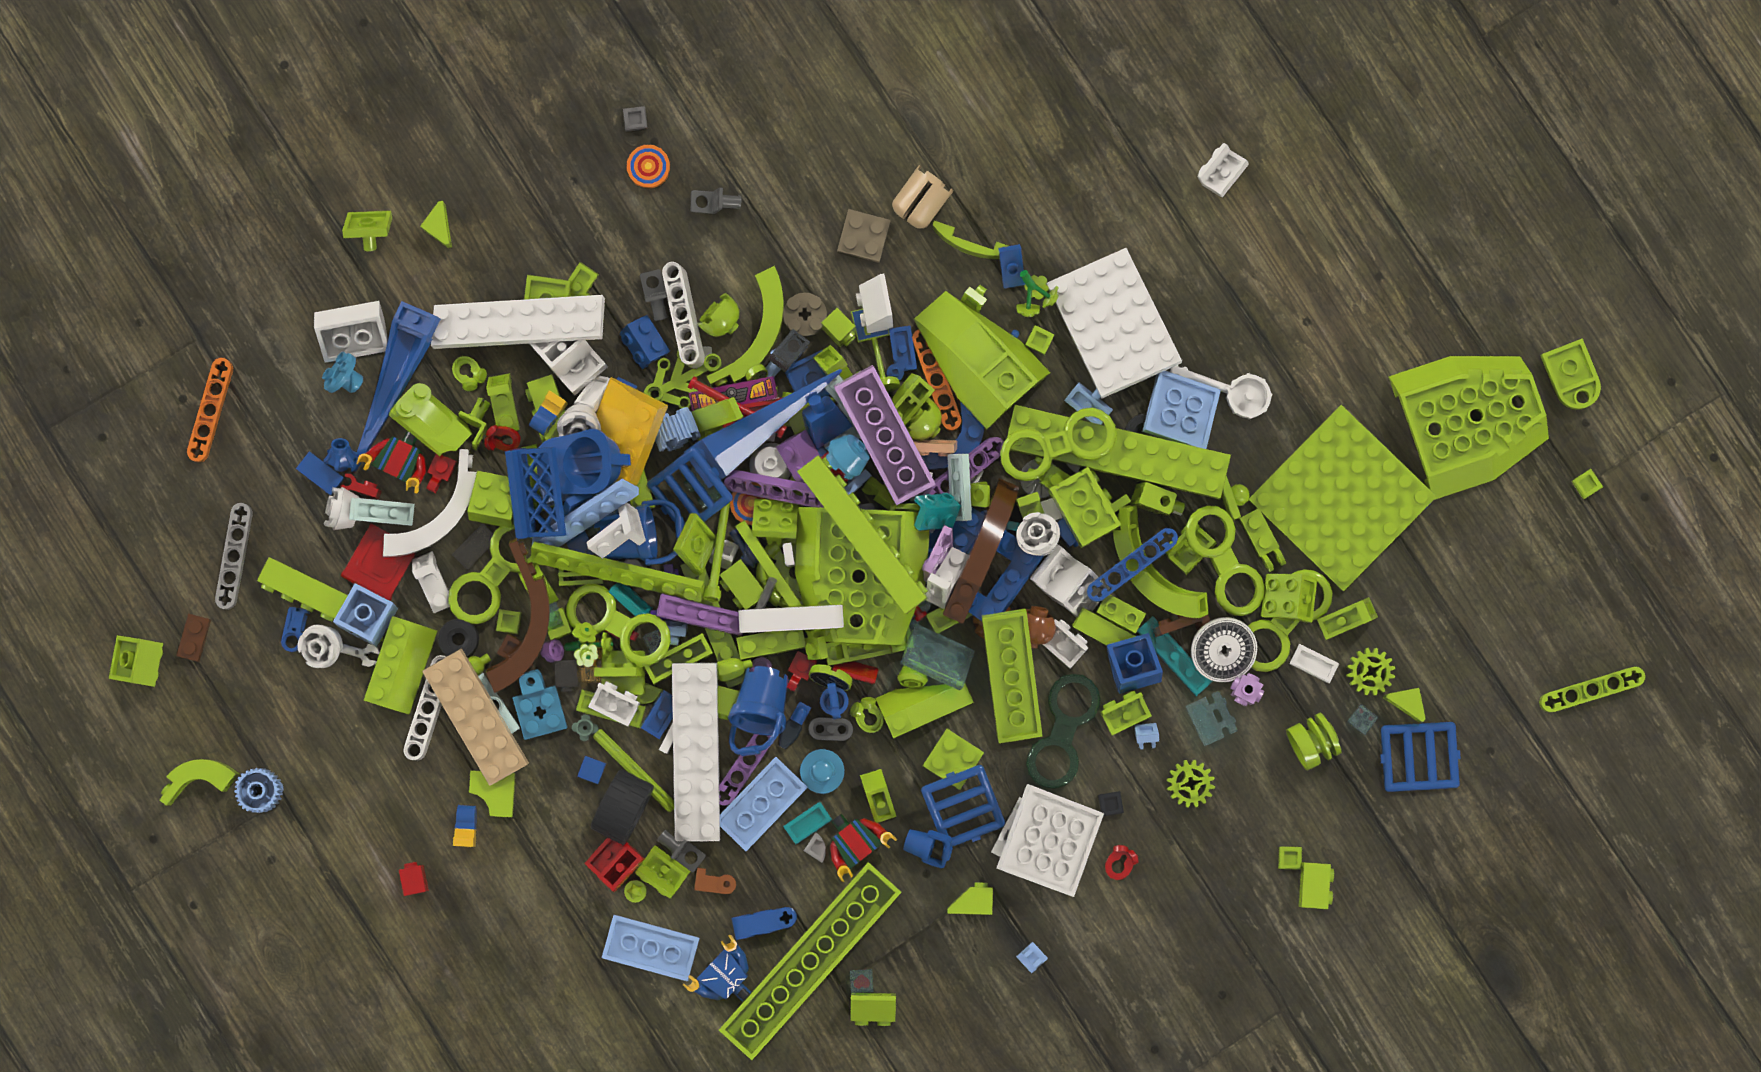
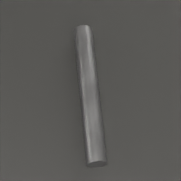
M769 577L755 609H765L777 582L775 578Z

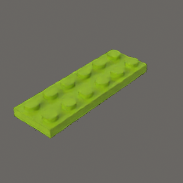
M1026 609L982 615L998 742L1005 743L1043 737Z

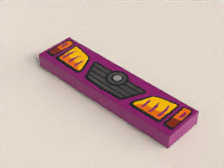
M774 376L712 388L729 398L734 397L736 402L740 404L778 398ZM699 391L689 393L692 411L718 402Z

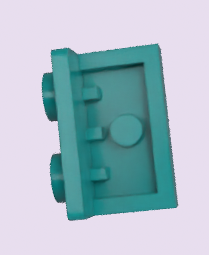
M949 493L916 496L914 501L921 508L914 526L919 531L942 529L944 526L952 528L961 505Z

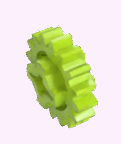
M1365 648V654L1361 651L1356 652L1358 658L1351 657L1350 660L1353 662V665H1347L1346 667L1351 670V673L1346 676L1353 678L1349 683L1350 686L1356 684V691L1359 692L1363 689L1364 695H1368L1369 691L1372 692L1373 696L1377 695L1378 689L1384 693V685L1390 687L1392 684L1388 680L1395 678V675L1390 674V671L1395 669V666H1389L1392 658L1385 659L1386 652H1382L1379 655L1378 648H1374L1372 653H1370L1369 648ZM1367 657H1374L1378 659L1379 662H1371L1370 659H1368ZM1360 664V674L1357 675V666ZM1367 667H1378L1373 672L1374 677L1372 675L1364 676L1369 671ZM1385 668V676L1382 680L1380 676L1382 670ZM1365 680L1370 681L1374 687L1366 686L1362 682Z
M1184 760L1182 767L1176 764L1177 771L1170 770L1169 773L1173 777L1166 780L1171 783L1167 790H1173L1174 792L1170 796L1171 799L1179 798L1177 804L1180 805L1184 801L1187 808H1189L1192 802L1194 807H1198V801L1205 804L1206 800L1204 797H1212V794L1208 791L1215 788L1214 785L1210 784V781L1215 778L1208 776L1211 770H1204V763H1200L1197 766L1196 760H1192L1191 765L1188 764L1187 760ZM1192 769L1199 771L1203 777L1194 775ZM1183 771L1184 777L1181 782L1176 783L1178 775ZM1189 777L1191 780L1200 781L1193 785V790L1190 787H1181V785L1188 782ZM1205 785L1204 791L1198 796L1200 786ZM1184 790L1188 793L1190 799L1183 797L1178 791Z

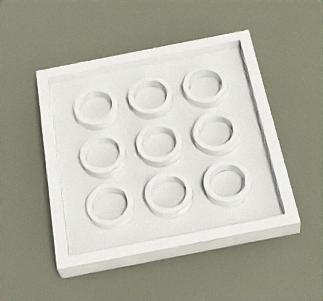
M1027 784L997 869L1074 897L1104 813Z

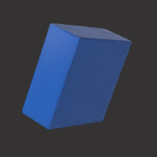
M585 756L577 777L599 784L607 763Z

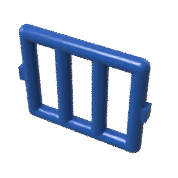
M696 447L690 448L647 482V487L656 499L669 501L658 487L665 480L688 512L697 513L703 522L733 500L732 494L718 477L719 472L715 467L711 468ZM692 458L722 496L718 501H713L686 465ZM678 469L708 507L702 513L699 512L672 476ZM662 505L660 508L665 515L668 514L675 523L676 516L674 511Z
M1454 722L1385 725L1381 727L1382 754L1380 755V763H1383L1384 787L1387 792L1459 787L1458 759H1461L1460 750H1457L1456 725ZM1447 731L1450 780H1437L1434 732ZM1425 732L1428 781H1415L1412 733ZM1403 733L1406 782L1393 783L1390 734Z
M982 765L974 766L956 774L953 771L946 774V778L921 788L937 832L948 835L947 828L992 811L995 821L952 837V847L971 839L973 842L980 840V836L1005 826L1004 817ZM973 776H978L981 785L935 803L932 792ZM983 793L985 794L988 803L942 820L939 813L940 810Z

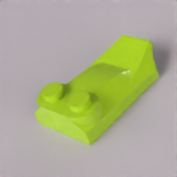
M417 383L413 385L389 412V416L438 456L447 451H456L472 435L468 425L431 394L430 388L425 384Z

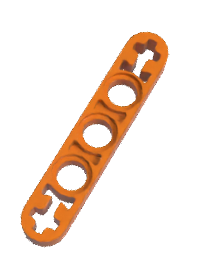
M918 329L912 337L913 345L926 382L935 390L931 394L933 402L939 407L940 412L949 410L951 407L954 408V411H950L952 418H957L955 426L951 427L950 424L945 423L948 420L947 413L942 415L941 424L945 430L955 431L961 424V416L951 388L937 361L930 366L923 362V357L926 354H932L930 349H926L922 353L919 352V350L923 349L921 342L916 341L919 337L918 334H921ZM934 374L941 375L943 383L939 386H934L930 381L931 376ZM940 395L949 396L950 404L944 407L939 405L938 397Z
M218 358L212 363L191 434L187 455L195 462H203L209 455L233 373L232 363L225 358ZM223 363L228 367L227 371H223L221 374V378L225 379L224 382L219 379H213L215 375L219 377L220 370L217 367L218 365L222 366ZM215 383H219L222 386V391L218 395H213L210 391L211 386ZM209 404H213L216 407V412L212 416H207L204 412L205 407ZM203 425H207L210 429V433L206 437H200L198 433L199 428ZM196 438L201 441H207L206 445L201 443L200 450L203 451V454L198 455L197 458H195L196 455L193 453V450L198 449L200 444L195 442Z

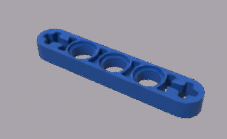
M1165 528L1093 581L1087 589L1088 598L1094 602L1104 600L1173 548L1178 540L1177 533L1170 528ZM1164 533H1166L1167 535L1172 534L1173 537L1171 541L1173 543H1164L1161 546L1162 548H1164V550L1160 551L1159 546L1153 541L1157 539L1159 543L1163 540ZM1146 546H1153L1156 549V555L1153 558H1148L1144 555L1143 550ZM1129 559H1135L1138 562L1139 567L1136 571H1129L1126 568V562ZM1112 572H1116L1121 576V581L1117 585L1111 584L1108 580V576ZM1104 579L1106 585L1111 590L1107 591V588L1101 591V597L1097 595L1093 597L1091 595L1093 592L1092 587H1101L1103 583L1100 580Z

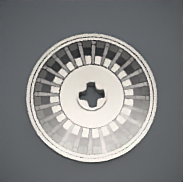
M1228 617L1214 619L1206 623L1195 635L1191 647L1192 660L1197 670L1206 678L1216 682L1233 681L1236 677L1240 678L1241 675L1245 674L1252 667L1257 655L1256 638L1251 629L1240 620ZM1224 645L1228 648L1226 654L1219 652Z

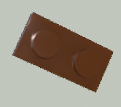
M188 613L176 656L200 662L211 619Z

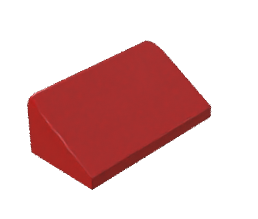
M854 661L836 664L832 670L836 672L837 669H840L849 674L852 679L870 684H875L878 674L877 667Z

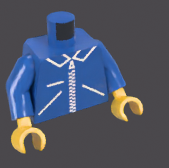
M729 935L731 939L729 944L721 941L724 950L697 977V980L692 975L688 976L692 983L690 985L683 983V986L688 991H694L704 998L714 1000L727 999L734 993L741 1001L751 993L742 983L748 977L747 972L749 970L746 954L738 946L732 935Z

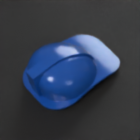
M588 429L551 438L539 446V448L555 447L561 494L599 493L614 484L621 473V467L631 465L630 454H621L618 445L598 429ZM544 453L541 458L546 465L549 463L548 453ZM537 464V475L540 477L544 470ZM547 475L544 482L551 487L552 479Z

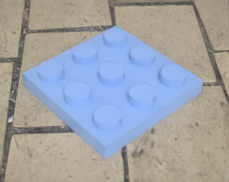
M1168 371L1157 374L1142 432L1169 441L1206 449L1221 390Z

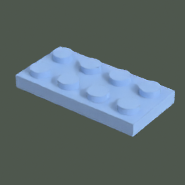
M775 757L720 814V827L747 851L808 787Z
M613 915L602 958L688 981L700 938Z

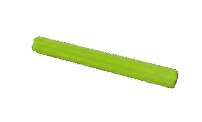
M599 729L593 735V738L627 772L652 784L654 789L651 795L668 812H672L674 810V800L602 729Z

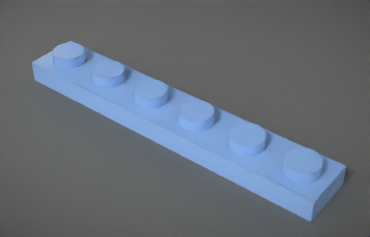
M620 479L564 517L565 536L533 537L532 544L535 541L556 547L562 546L638 496L639 487L624 479ZM556 522L553 525H551V527L555 531H558V526Z

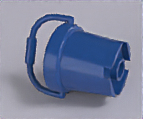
M667 500L643 501L635 509L638 510L646 541L639 546L628 539L604 558L611 560L641 559L646 565L662 564L672 560L678 555L675 551L668 556L657 558V535L650 506L665 505L674 511L676 516V540H678L684 527V519L681 517L680 510L674 503ZM619 513L606 516L595 523L594 528L600 527V531L597 534L620 517Z
M755 666L753 672H750V667L746 669L736 703L733 704L728 715V719L732 724L729 734V745L735 754H740L741 756L760 754L761 751L766 750L773 744L778 734L783 733L785 730L786 717L784 710L789 681L786 674L783 679L779 677L780 671L774 668ZM736 728L753 734L771 735L769 740L761 746L755 745L738 749L734 743Z

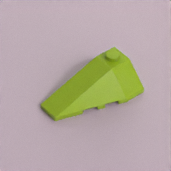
M965 682L924 686L921 688L895 689L875 698L893 739L974 703Z

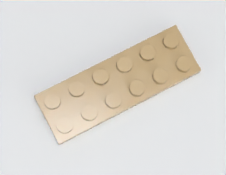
M462 648L422 671L489 786L529 764Z

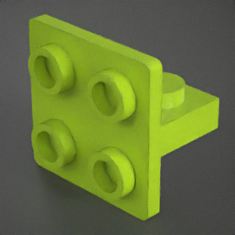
M602 651V668H594V677H601V684L603 685L607 681L617 686L616 691L623 695L625 691L633 695H644V665L632 663L624 656L623 651H609V657H605ZM633 651L636 655L645 656V651Z

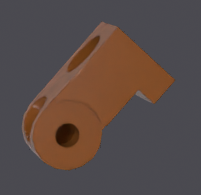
M697 868L694 890L730 894L735 890L736 880L732 875H706V868Z

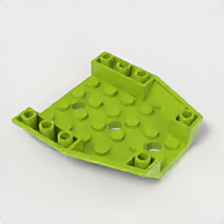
M1449 356L1388 377L1395 397L1399 396L1427 477L1424 480L1425 485L1437 496L1434 500L1495 480L1549 439L1547 417L1532 373L1520 356ZM1514 396L1522 398L1523 406L1521 408L1513 406L1512 398ZM1472 410L1480 411L1482 418L1479 422L1471 419L1470 413ZM1432 423L1440 427V433L1436 436L1430 434L1428 430L1429 425Z
M798 507L795 576L804 607L843 605L844 627L821 629L820 636L825 637V642L902 645L916 608L908 614L903 612L825 508ZM867 510L874 519L871 522L876 530L880 527L887 536L885 542L888 546L891 547L893 545L901 555L898 559L903 565L907 563L915 573L912 575L917 583L921 581L925 586L926 581H924L922 567L926 559H928L930 530L919 531L914 526L919 512ZM856 570H862L865 573V579L860 583L853 580V573ZM855 614H859L863 618V623L860 627H854L851 624V617Z

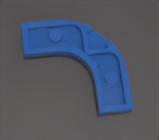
M961 401L962 430L956 439L957 450L951 454H969L980 445L984 433V426ZM934 452L921 456L928 470L948 468V456H938V453Z

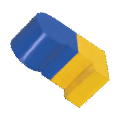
M549 390L529 426L545 436L568 403Z
M458 805L453 846L476 847V806Z

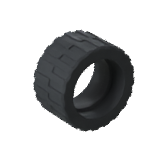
M623 769L619 770L595 813L590 826L591 829L624 845L645 810L654 786Z

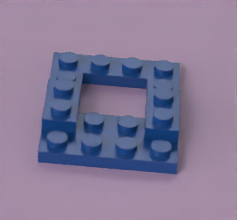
M973 507L971 512L972 520L955 521L954 526L951 528L953 529V547L966 554H969L985 516ZM935 529L933 533L929 532L928 559L942 529ZM1006 529L996 552L1010 560L1011 563L987 597L977 592L968 613L982 621V615L1005 612L1044 558V556H1036L1024 552L1019 547L1016 537L1007 532Z

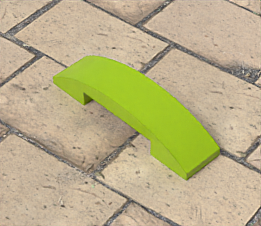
M937 221L933 222L932 229L942 240L955 249L972 256L1000 259L998 248L1008 246L996 242L993 250L954 237L955 227Z
M910 627L907 630L902 645L826 643L828 653L826 660L827 665L830 666L913 649Z

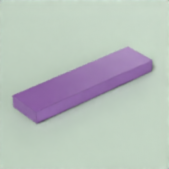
M665 594L660 595L657 617L742 636L739 630L738 612Z

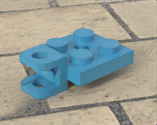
M538 669L525 672L519 678L522 694L513 696L524 740L568 728L556 685L545 688L543 676ZM529 677L535 680L534 684L528 682ZM540 706L542 710H546L543 718L534 715V712L537 711L536 707Z

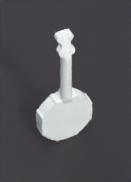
M1177 365L1170 370L1171 373L1220 389L1221 392L1227 393L1226 400L1232 413L1249 420L1265 413L1271 401L1272 393L1265 379L1250 373L1238 377L1236 380L1231 381V385L1189 371L1187 367L1180 368Z

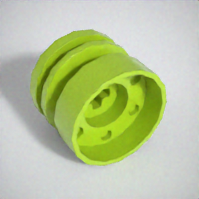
M1321 712L1314 716L1315 721L1311 717L1307 719L1308 730L1301 723L1286 729L1289 742L1300 763L1307 771L1321 764L1319 753L1327 760L1332 758L1331 752L1335 756L1342 753L1334 728Z

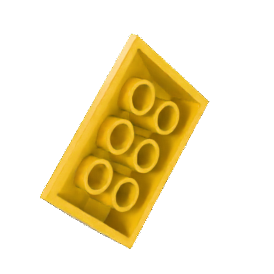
M611 377L596 415L601 425V431L618 445L620 453L630 454L631 465L621 467V473L615 483L620 479H624L633 485H637L668 405Z

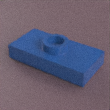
M1020 244L998 248L1003 287L1010 288L1025 285L1020 276V273L1024 270Z

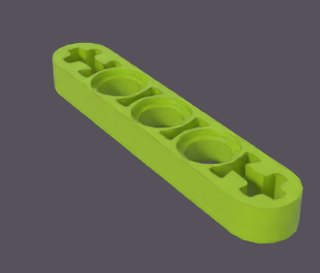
M744 520L735 527L767 575L777 580L775 586L788 606L803 607L757 537H752V530Z
M1639 667L1623 669L1545 693L1541 696L1539 705L1545 712H1556L1640 686L1645 680V673ZM1631 671H1633L1634 674H1639V678L1636 679V683L1634 680H1629L1625 682L1627 686L1624 687V677L1631 676ZM1611 677H1615L1619 681V686L1615 690L1610 689L1607 684L1608 679ZM1590 683L1595 684L1598 688L1595 696H1590L1586 691ZM1568 690H1574L1577 694V699L1572 703L1568 702L1565 697ZM1548 696L1550 699L1560 698L1564 706H1561V702H1557L1552 705L1553 708L1551 709L1550 706L1545 705V702L1548 701Z

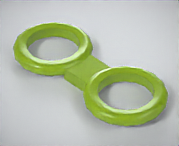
M1084 408L1070 416L1063 431L1044 436L1039 431L1032 429L1017 430L1010 434L1003 442L1000 452L1001 463L1005 471L1014 479L1032 481L1040 478L1047 472L1053 458L1070 452L1076 457L1085 460L1099 459L1108 454L1114 446L1116 439L1115 424L1104 411L1096 408ZM1084 417L1098 418L1107 428L1106 442L1095 451L1082 450L1073 440L1072 432L1074 426ZM1022 438L1035 439L1041 444L1044 451L1042 464L1032 472L1018 471L1010 462V449L1016 441Z
M1208 505L1197 509L1190 516L1186 524L1185 535L1188 545L1195 553L1202 557L1210 558L1219 576L1215 585V595L1218 604L1231 615L1244 616L1252 613L1260 606L1264 598L1265 586L1257 570L1249 565L1239 564L1231 549L1235 539L1233 519L1227 511L1218 506ZM1209 514L1219 517L1226 529L1223 542L1213 549H1206L1201 546L1195 535L1198 521ZM1236 573L1248 575L1255 586V593L1251 602L1243 607H1235L1230 604L1225 595V584Z
M514 523L512 529L500 526L495 530L490 540L492 559L480 573L470 572L461 575L453 582L449 590L448 603L452 613L458 619L470 624H480L487 622L497 613L501 602V593L498 586L510 572L520 573L518 565L506 561L499 552V542L502 536L509 531L515 530ZM531 556L527 559L528 563L531 562ZM468 582H481L491 591L492 603L489 609L482 614L469 615L463 612L458 605V592Z
M1303 569L1292 573L1303 574L1317 579V583L1322 588L1323 601L1320 607L1313 611V620L1319 619L1327 613L1332 604L1333 593L1330 583L1323 575L1314 570ZM1272 618L1271 621L1258 620L1250 623L1248 627L1252 632L1259 629H1269L1277 634L1281 642V651L1275 660L1269 663H1260L1255 660L1251 668L1255 671L1269 672L1283 665L1290 653L1288 635L1300 621L1290 618Z
M595 583L585 584L576 589L569 597L566 606V616L571 627L574 629L575 625L580 623L576 616L578 601L588 593H597L604 597L607 604L605 617L599 623L592 625V629H595L597 634L606 630L619 637L620 647L624 656L632 663L641 666L652 665L661 660L668 652L671 636L666 622L650 613L639 614L631 619L616 611V601L605 586ZM642 623L656 625L661 633L659 647L648 656L636 655L630 646L632 631Z

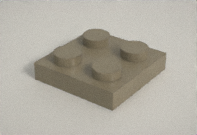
M848 209L837 252L880 263L891 220Z

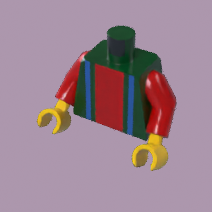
M409 431L406 432L402 441L392 436L390 439H384L374 445L368 452L359 455L356 463L358 465L360 462H365L366 464L363 469L368 470L370 463L373 462L371 464L373 467L405 482L406 491H408L409 487H415L414 493L416 494L419 492V484H421L426 474L425 457L422 455L421 450L414 447L417 438Z
M841 813L831 821L839 833L832 838L833 841L830 845L831 860L838 871L837 874L840 880L845 882L843 875L849 873L852 878L853 874L850 870L881 844L890 848L887 841L890 838L896 841V837L887 832L879 823L865 818L855 819L849 824Z

